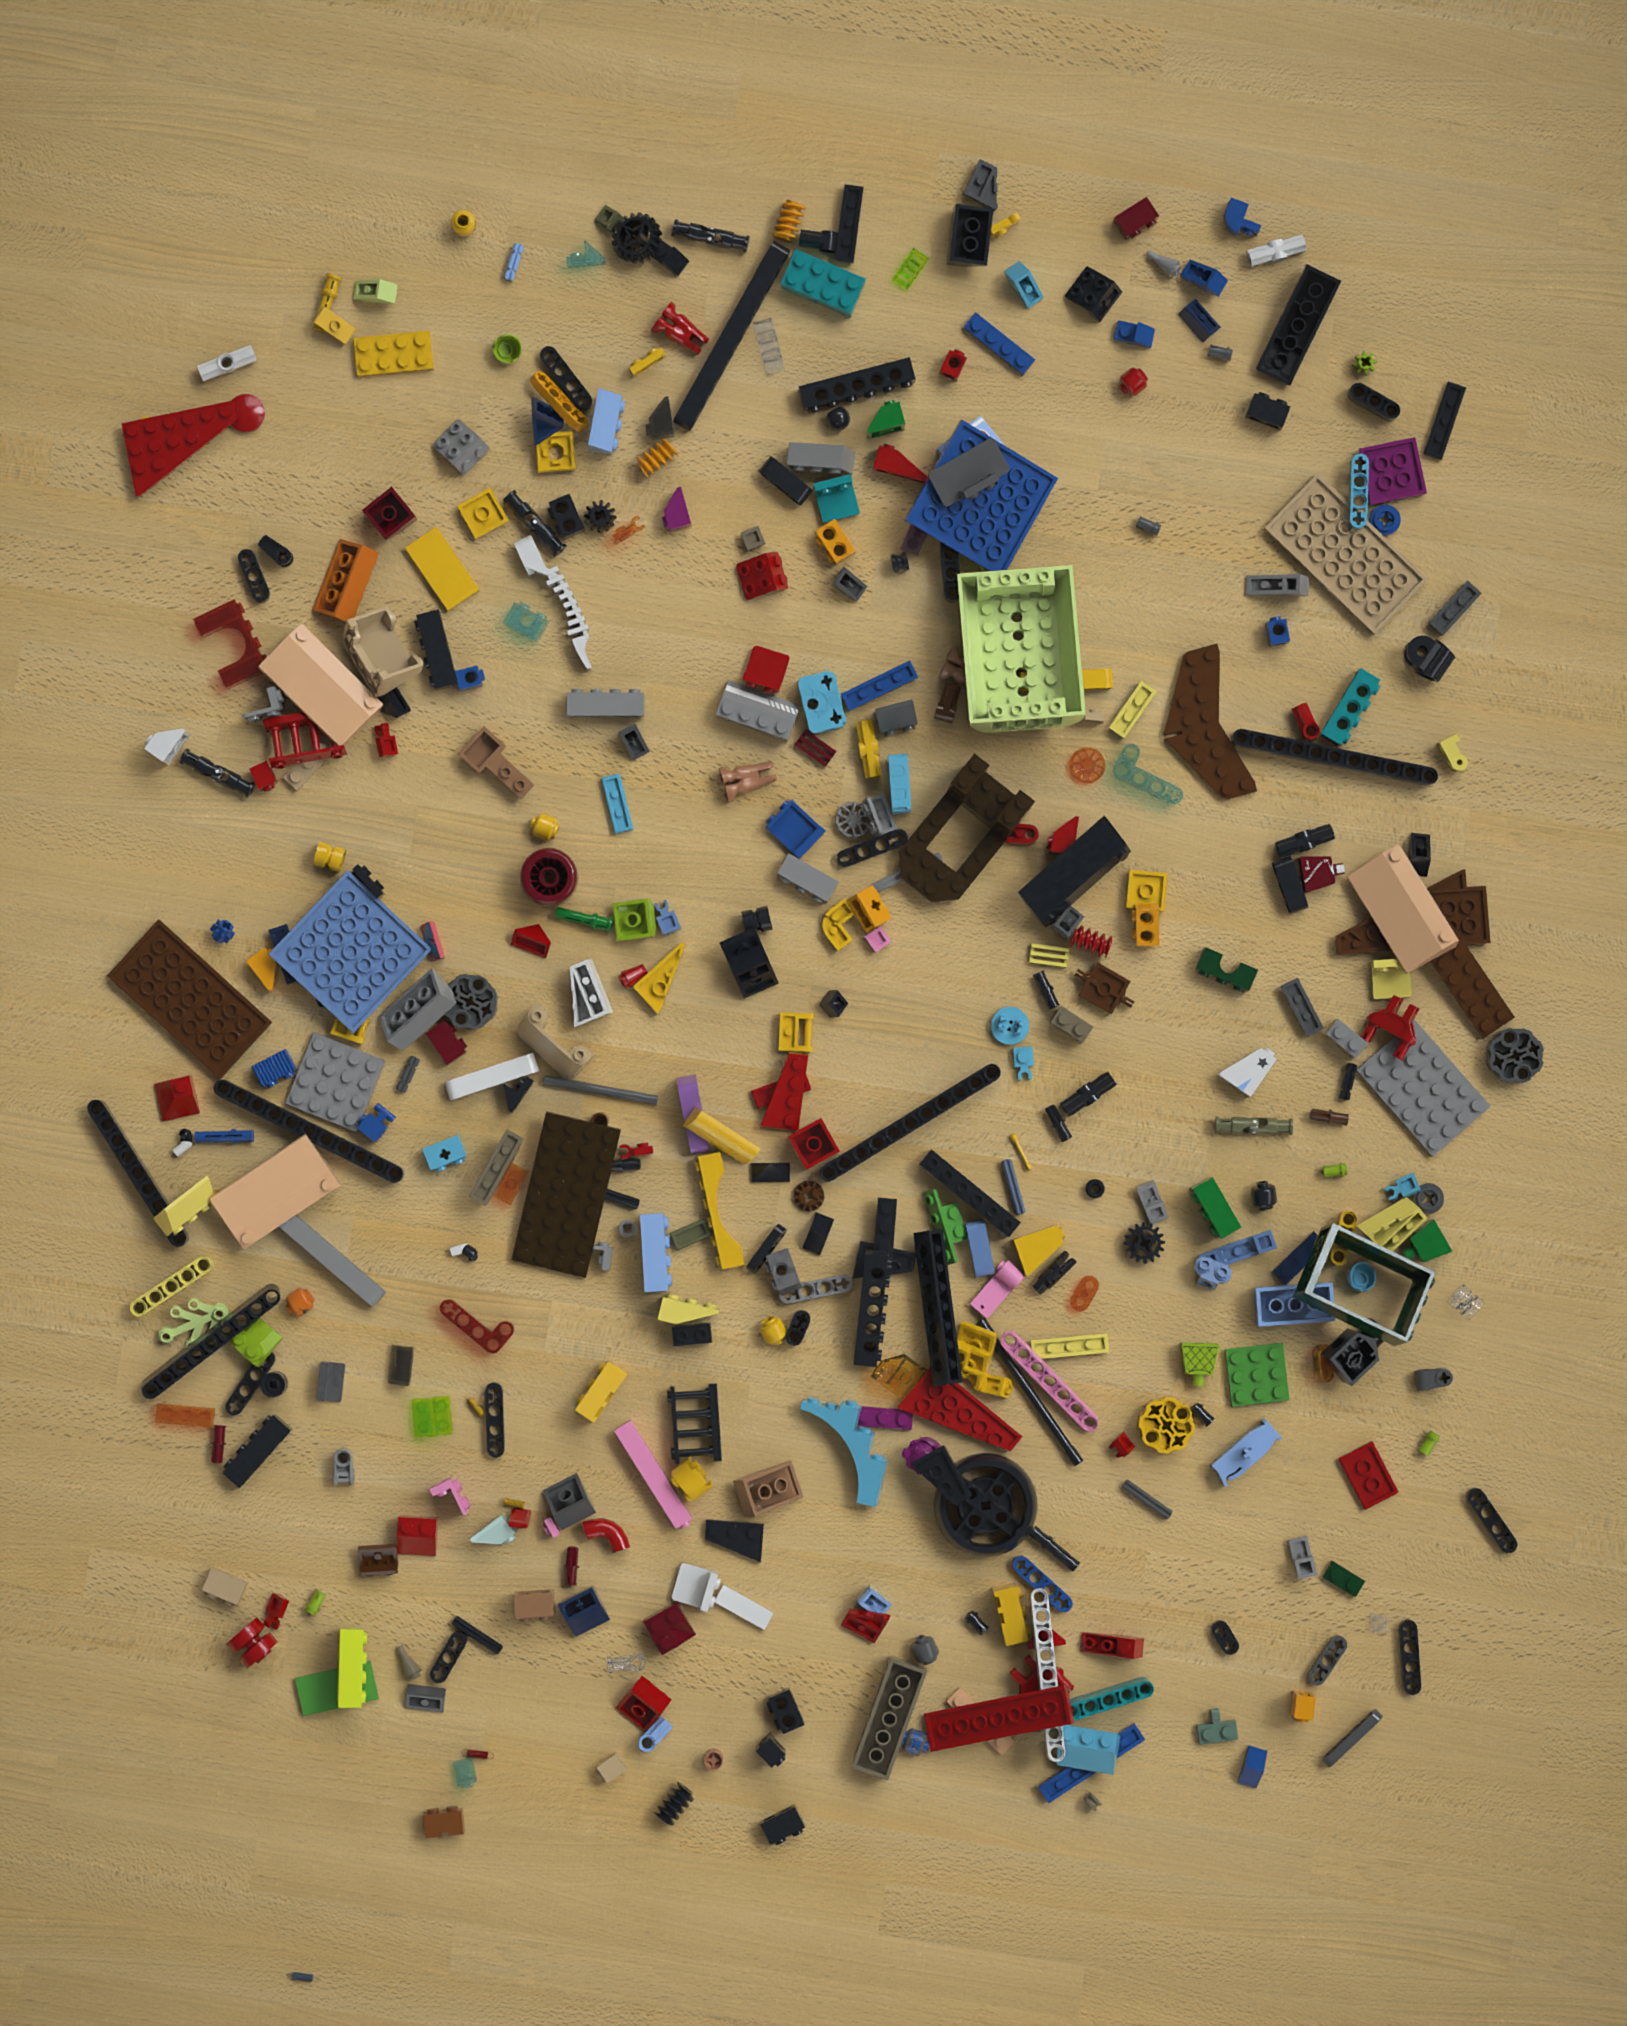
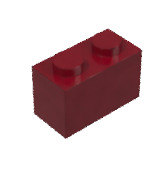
M1145 197L1117 215L1113 221L1126 240L1130 237L1134 239L1141 234L1140 231L1145 227L1150 229L1156 225L1159 214L1148 197Z
M444 1020L426 1032V1035L446 1065H449L466 1054L465 1048L468 1046L462 1038H457L455 1035L457 1030L454 1025Z

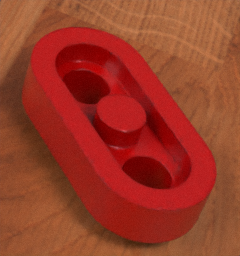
M1019 824L1013 831L1014 835L1005 842L1010 844H1034L1038 840L1039 831L1034 825ZM1031 832L1033 836L1032 838H1027L1025 834Z

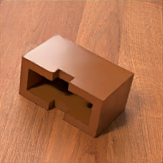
M458 1806L446 1807V1810L439 1811V1808L427 1809V1812L423 1814L425 1838L441 1837V1834L444 1832H448V1836L465 1833L463 1808L458 1809Z

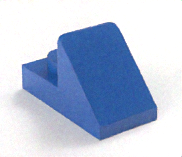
M1118 320L1114 340L1151 348L1155 329L1140 322L1133 324Z

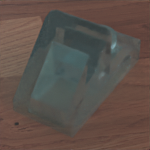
M585 240V255H582V253L570 254L571 256L566 257L568 268L606 265L605 257Z

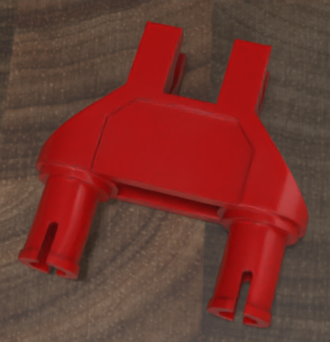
M1393 995L1385 1009L1367 1016L1368 1023L1360 1037L1370 1043L1377 1028L1380 1027L1399 1037L1400 1042L1392 1056L1403 1061L1410 1046L1416 1044L1413 1021L1420 1008L1409 1004L1404 1015L1400 1016L1397 1012L1404 999Z
M1029 1654L1023 1658L1024 1662L1032 1670L1026 1677L1016 1667L1009 1671L1011 1676L1019 1683V1694L1039 1690L1036 1661ZM1056 1666L1058 1686L1067 1685L1072 1691L1074 1685L1064 1676V1670ZM1045 1669L1042 1677L1049 1681L1052 1678V1672Z

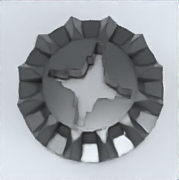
M1432 1183L1420 1185L1422 1191L1414 1194V1204L1425 1214L1437 1212L1444 1202L1442 1190ZM1423 1192L1427 1193L1428 1195H1433L1435 1193V1195L1431 1198L1432 1204H1430L1429 1202L1421 1203L1425 1199V1194Z

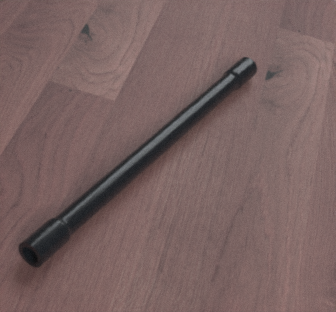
M986 1318L976 1323L979 1327L995 1332ZM997 1337L994 1350L1064 1449L1073 1466L1078 1465L1083 1461V1458L1070 1443Z

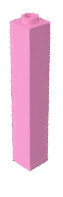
M632 1420L615 1429L614 1432L675 1529L678 1527L683 1529L691 1524L689 1520L692 1519V1515Z

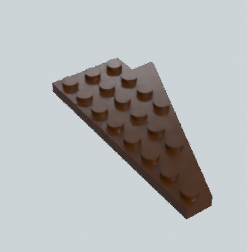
M1462 869L1427 888L1466 945L1491 943L1486 886L1467 887L1466 870ZM1372 917L1335 936L1337 955L1392 951Z

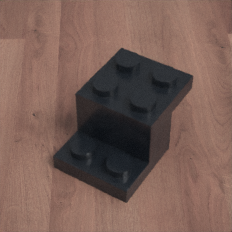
M755 927L719 942L743 998L779 984Z

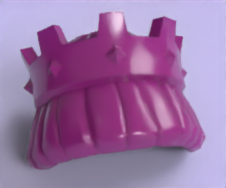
M927 1436L911 1441L907 1449L904 1448L902 1451V1457L906 1458L908 1469L911 1468L919 1475L921 1473L911 1464L941 1447L936 1440Z

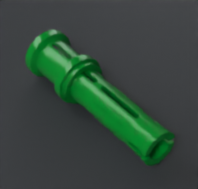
M558 906L554 916L555 919L589 926L592 930L596 928L604 930L608 934L611 933L614 917L598 916V913L591 915Z

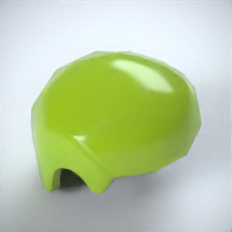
M512 334L499 336L492 345L493 355L496 360L503 364L516 361L522 353L521 342Z

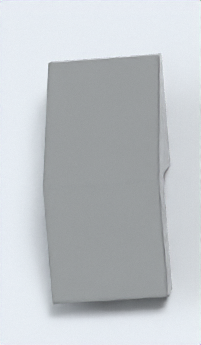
M1302 1536L1288 1539L1298 1579L1317 1576L1308 1537Z

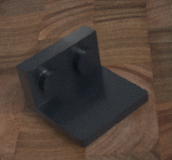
M1087 266L1065 297L1086 309L1095 320L1101 322L1122 294V290L1115 281Z

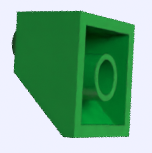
M895 400L884 402V406L880 407L867 430L868 439L905 430V420L900 401L896 403Z

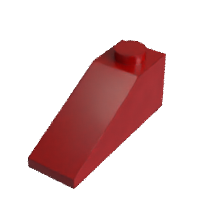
M889 444L879 445L873 470L923 484L926 482L928 477L903 454L895 450L894 446Z

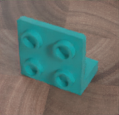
M851 474L814 483V490L823 523H828L833 519L839 520L860 514Z

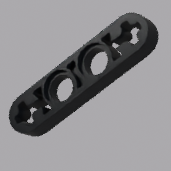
M551 346L544 347L540 353L542 362L574 404L581 410L589 409L592 405V398L556 349ZM545 352H553V359L555 361L559 359L560 361L556 362L552 367H550L549 365L553 363L549 358H544L546 356ZM562 365L566 368L564 375L559 376L555 373L557 366ZM575 381L578 384L577 389L574 391L568 390L567 383ZM582 389L583 392H580L583 398H589L587 399L588 404L580 405V398L577 395L574 398L572 395L577 394Z
M896 829L846 848L838 853L837 862L842 867H849L901 847L907 842V833L902 829ZM898 832L900 835H904L902 843L894 841L892 842L894 846L890 847V842L886 836L890 835V838L893 839ZM877 840H885L887 847L884 850L877 849ZM866 846L869 849V854L866 857H861L858 854L859 847ZM855 849V855L859 860L854 861V857H852L847 864L844 861H840L843 853H846L848 856L853 854L850 850Z
M273 1351L270 1354L271 1363L267 1362L263 1366L267 1368L266 1371L262 1367H257L254 1364L251 1365L226 1403L225 1409L230 1415L240 1414L256 1392L262 1378L268 1374L276 1361ZM258 1369L261 1371V1378L259 1380H254L251 1377L252 1370ZM243 1385H247L251 1389L248 1396H243L240 1393V1388ZM237 1394L245 1402L240 1401L238 1404L239 1410L231 1411L232 1406L230 1403L237 1401L238 1398L235 1397Z
M492 1382L487 1385L485 1390L487 1451L490 1456L497 1458L503 1455L505 1451L504 1401L502 1386L497 1382ZM492 1386H496V1389H499L500 1392L496 1393V1399L500 1398V1402L494 1401L489 1403V1399H493V1394L489 1393ZM492 1405L499 1406V1415H491L489 1409ZM498 1424L501 1427V1432L498 1435H493L490 1432L491 1425ZM490 1437L502 1438V1441H497L498 1447H501L498 1454L491 1450V1447H494V1440L490 1441Z
M1479 1488L1469 1489L1466 1494L1468 1502L1500 1549L1506 1553L1514 1552L1518 1546L1517 1540L1485 1493ZM1473 1492L1480 1493L1478 1498L1482 1503L1484 1502V1500L1486 1501V1503L1480 1505L1478 1509L1476 1508V1506L1479 1505V1503L1475 1499L1471 1500V1498L1473 1497ZM1484 1507H1489L1492 1510V1514L1488 1518H1484L1481 1514ZM1495 1523H1500L1503 1527L1502 1531L1498 1534L1492 1530ZM1506 1532L1508 1533V1535H1505L1506 1539L1513 1541L1511 1549L1508 1547L1504 1548L1506 1543L1502 1538L1498 1540V1537H1502Z
M1405 1619L1399 1625L1403 1688L1408 1694L1416 1695L1421 1690L1418 1629L1414 1621ZM1407 1623L1413 1626V1629L1410 1630V1636H1414V1639L1407 1638L1403 1640L1404 1636L1407 1637V1631L1403 1630ZM1407 1642H1412L1415 1645V1649L1411 1653H1407L1404 1649ZM1410 1661L1416 1664V1669L1413 1672L1406 1670V1664ZM1417 1674V1678L1413 1677V1682L1417 1684V1687H1414V1691H1411L1407 1687L1411 1681L1409 1677L1406 1678V1675L1414 1676Z

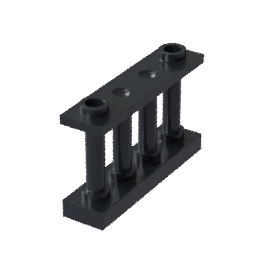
M709 1383V1388H706V1390L675 1392V1386H671V1390L667 1391L668 1402L672 1403L674 1448H671V1459L675 1460V1464H679L680 1457L710 1455V1457H714V1461H722L717 1383ZM710 1399V1407H707V1409L676 1411V1400ZM698 1417L711 1419L712 1426H708L706 1429L678 1430L677 1419ZM709 1436V1438L713 1439V1445L709 1446V1448L679 1450L678 1438Z

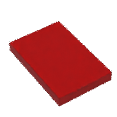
M1373 1441L1338 1458L1364 1510L1399 1493Z

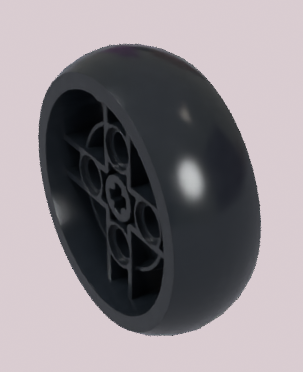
M993 1453L973 1454L957 1461L955 1465L968 1489H975L976 1495L957 1505L961 1522L955 1529L948 1515V1499L936 1489L934 1513L937 1525L944 1537L960 1551L977 1557L999 1556L1019 1546L1031 1532L1038 1509L1036 1490L1028 1474L1013 1460ZM978 1467L1001 1469L995 1478L982 1476L969 1481L962 1475ZM1015 1482L1018 1483L1024 1498V1512L1021 1521L1013 1515L1015 1505L1010 1489ZM995 1485L1003 1487L1001 1494H993L992 1489ZM990 1501L989 1505L991 1507L983 1510L981 1502ZM1004 1512L1006 1519L1003 1522H998L996 1520L997 1513ZM976 1515L979 1517L977 1525L969 1524L968 1521L971 1516ZM1002 1529L1009 1534L1008 1537L994 1543L971 1541L976 1532L990 1534Z

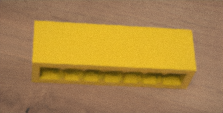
M696 1106L683 1124L685 1128L741 1164H747L752 1161L761 1150Z

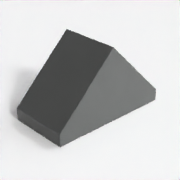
M845 567L841 569L832 582V586L856 602L868 587Z
M636 724L618 732L632 760L650 752Z
M1070 906L1051 928L1066 940L1084 916Z

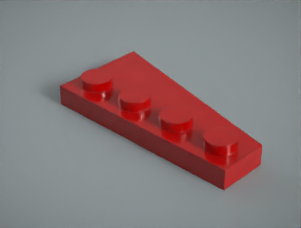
M788 1053L760 1126L799 1130L808 1054Z

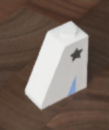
M1266 1047L1264 1050L1259 1048L1220 1071L1218 1076L1248 1097H1251L1277 1060L1273 1057L1275 1053Z

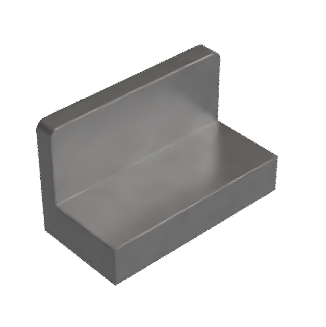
M321 1362L317 1401L340 1402L342 1400L345 1374L344 1363Z

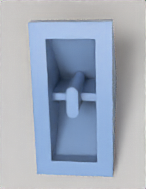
M870 1585L857 1599V1602L862 1607L871 1612L885 1614L892 1606L888 1600Z

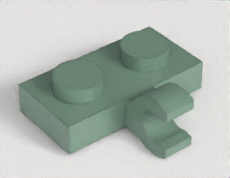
M1218 1708L1210 1709L1212 1722L1197 1724L1200 1745L1238 1740L1236 1720L1220 1721Z

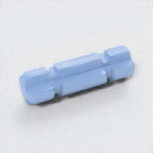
M514 243L513 253L510 254L507 270L504 273L506 280L513 281L515 278V271H517L521 259L520 254H522L524 249L521 244Z

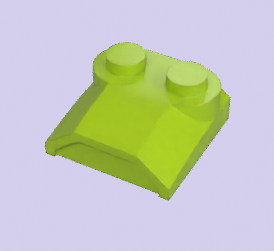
M650 898L612 903L617 936L616 941L655 936V913Z
M258 1318L232 1338L230 1343L255 1366L260 1367L282 1341L283 1337L265 1321Z

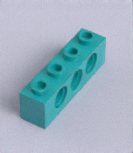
M1360 668L1321 731L1320 736L1338 747L1342 743L1346 745L1351 737L1349 731L1352 727L1356 728L1361 720L1358 716L1362 711L1365 712L1371 703L1368 701L1372 694L1376 695L1381 686L1378 684L1380 679ZM1358 687H1363L1366 690L1365 697L1358 696ZM1349 703H1352L1356 706L1355 713H1349L1347 711V705ZM1344 720L1347 725L1346 729H1339L1337 721Z

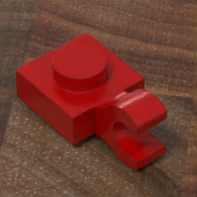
M388 723L374 726V731L379 736V738L375 739L379 757L399 754L395 735L390 736Z
M648 1142L637 1144V1148H631L627 1144L620 1145V1148L628 1150L627 1155L621 1156L622 1159L654 1153L653 1146H649Z
M272 1593L266 1611L269 1613L263 1625L268 1628L271 1626L277 1630L280 1625L279 1618H283L289 1600L277 1593Z

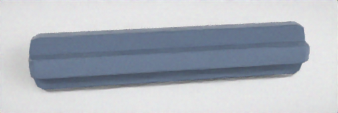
M1003 1160L1001 1163L1015 1214H1024L1026 1210L1012 1160Z

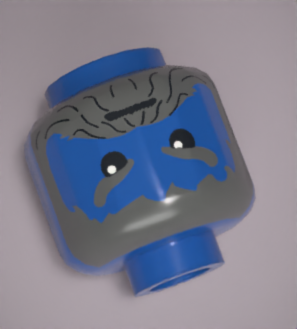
M913 1728L905 1732L902 1740V1750L914 1756H920L922 1752L926 1753L929 1746V1741H926L927 1734Z

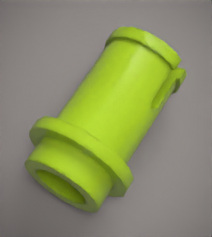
M1340 1162L1338 1165L1323 1166L1324 1178L1344 1177V1175H1347L1346 1163L1342 1164Z
M1431 1430L1429 1433H1426L1427 1437L1420 1448H1418L1426 1456H1429L1436 1442L1439 1443L1438 1439L1440 1438L1439 1435Z
M315 1590L309 1604L305 1605V1611L313 1615L319 1613L318 1609L326 1594Z

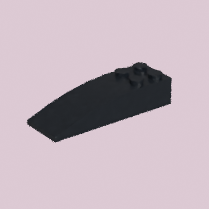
M1308 264L1305 265L1256 370L1289 386L1291 385L1341 280Z

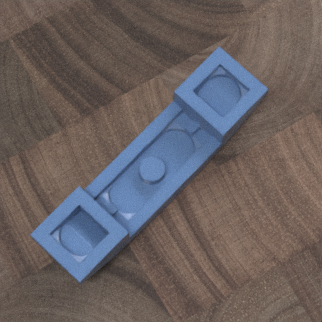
M1271 1230L1202 1253L1198 1257H1208L1229 1265L1276 1249L1277 1246Z

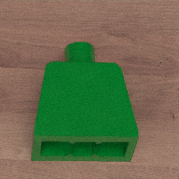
M1431 1219L1408 1238L1412 1246L1405 1249L1403 1254L1409 1260L1418 1256L1421 1262H1426L1452 1252V1249L1436 1221Z

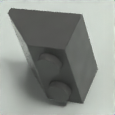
M913 699L875 709L880 734H885V736L896 734L895 730L903 729L904 732L915 729L914 726L918 724Z
M577 1473L543 1490L552 1515L561 1530L596 1513L592 1501Z

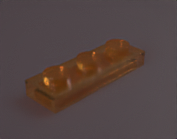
M157 1403L155 1423L213 1428L215 1408Z

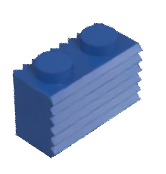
M287 1049L251 1066L261 1087L267 1086L268 1089L277 1085L278 1079L284 1077L286 1080L294 1076V1071L297 1070Z

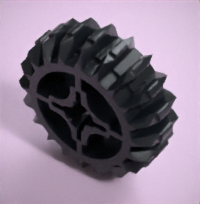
M638 212L637 215L631 213L630 218L624 216L625 221H618L620 226L614 227L616 233L611 234L612 238L615 239L612 241V245L615 247L614 251L627 263L631 261L633 264H636L639 261L643 264L644 258L650 261L649 256L651 254L656 256L654 251L655 249H660L658 243L663 242L660 238L663 235L662 231L659 230L660 225L656 223L653 217L650 218L648 214L643 215L641 212ZM650 232L649 240H648V242H646V239H647V237H648V235H649L648 233ZM633 234H634L636 237L638 236L639 239L641 240V242L638 241V240H635V238L633 237Z

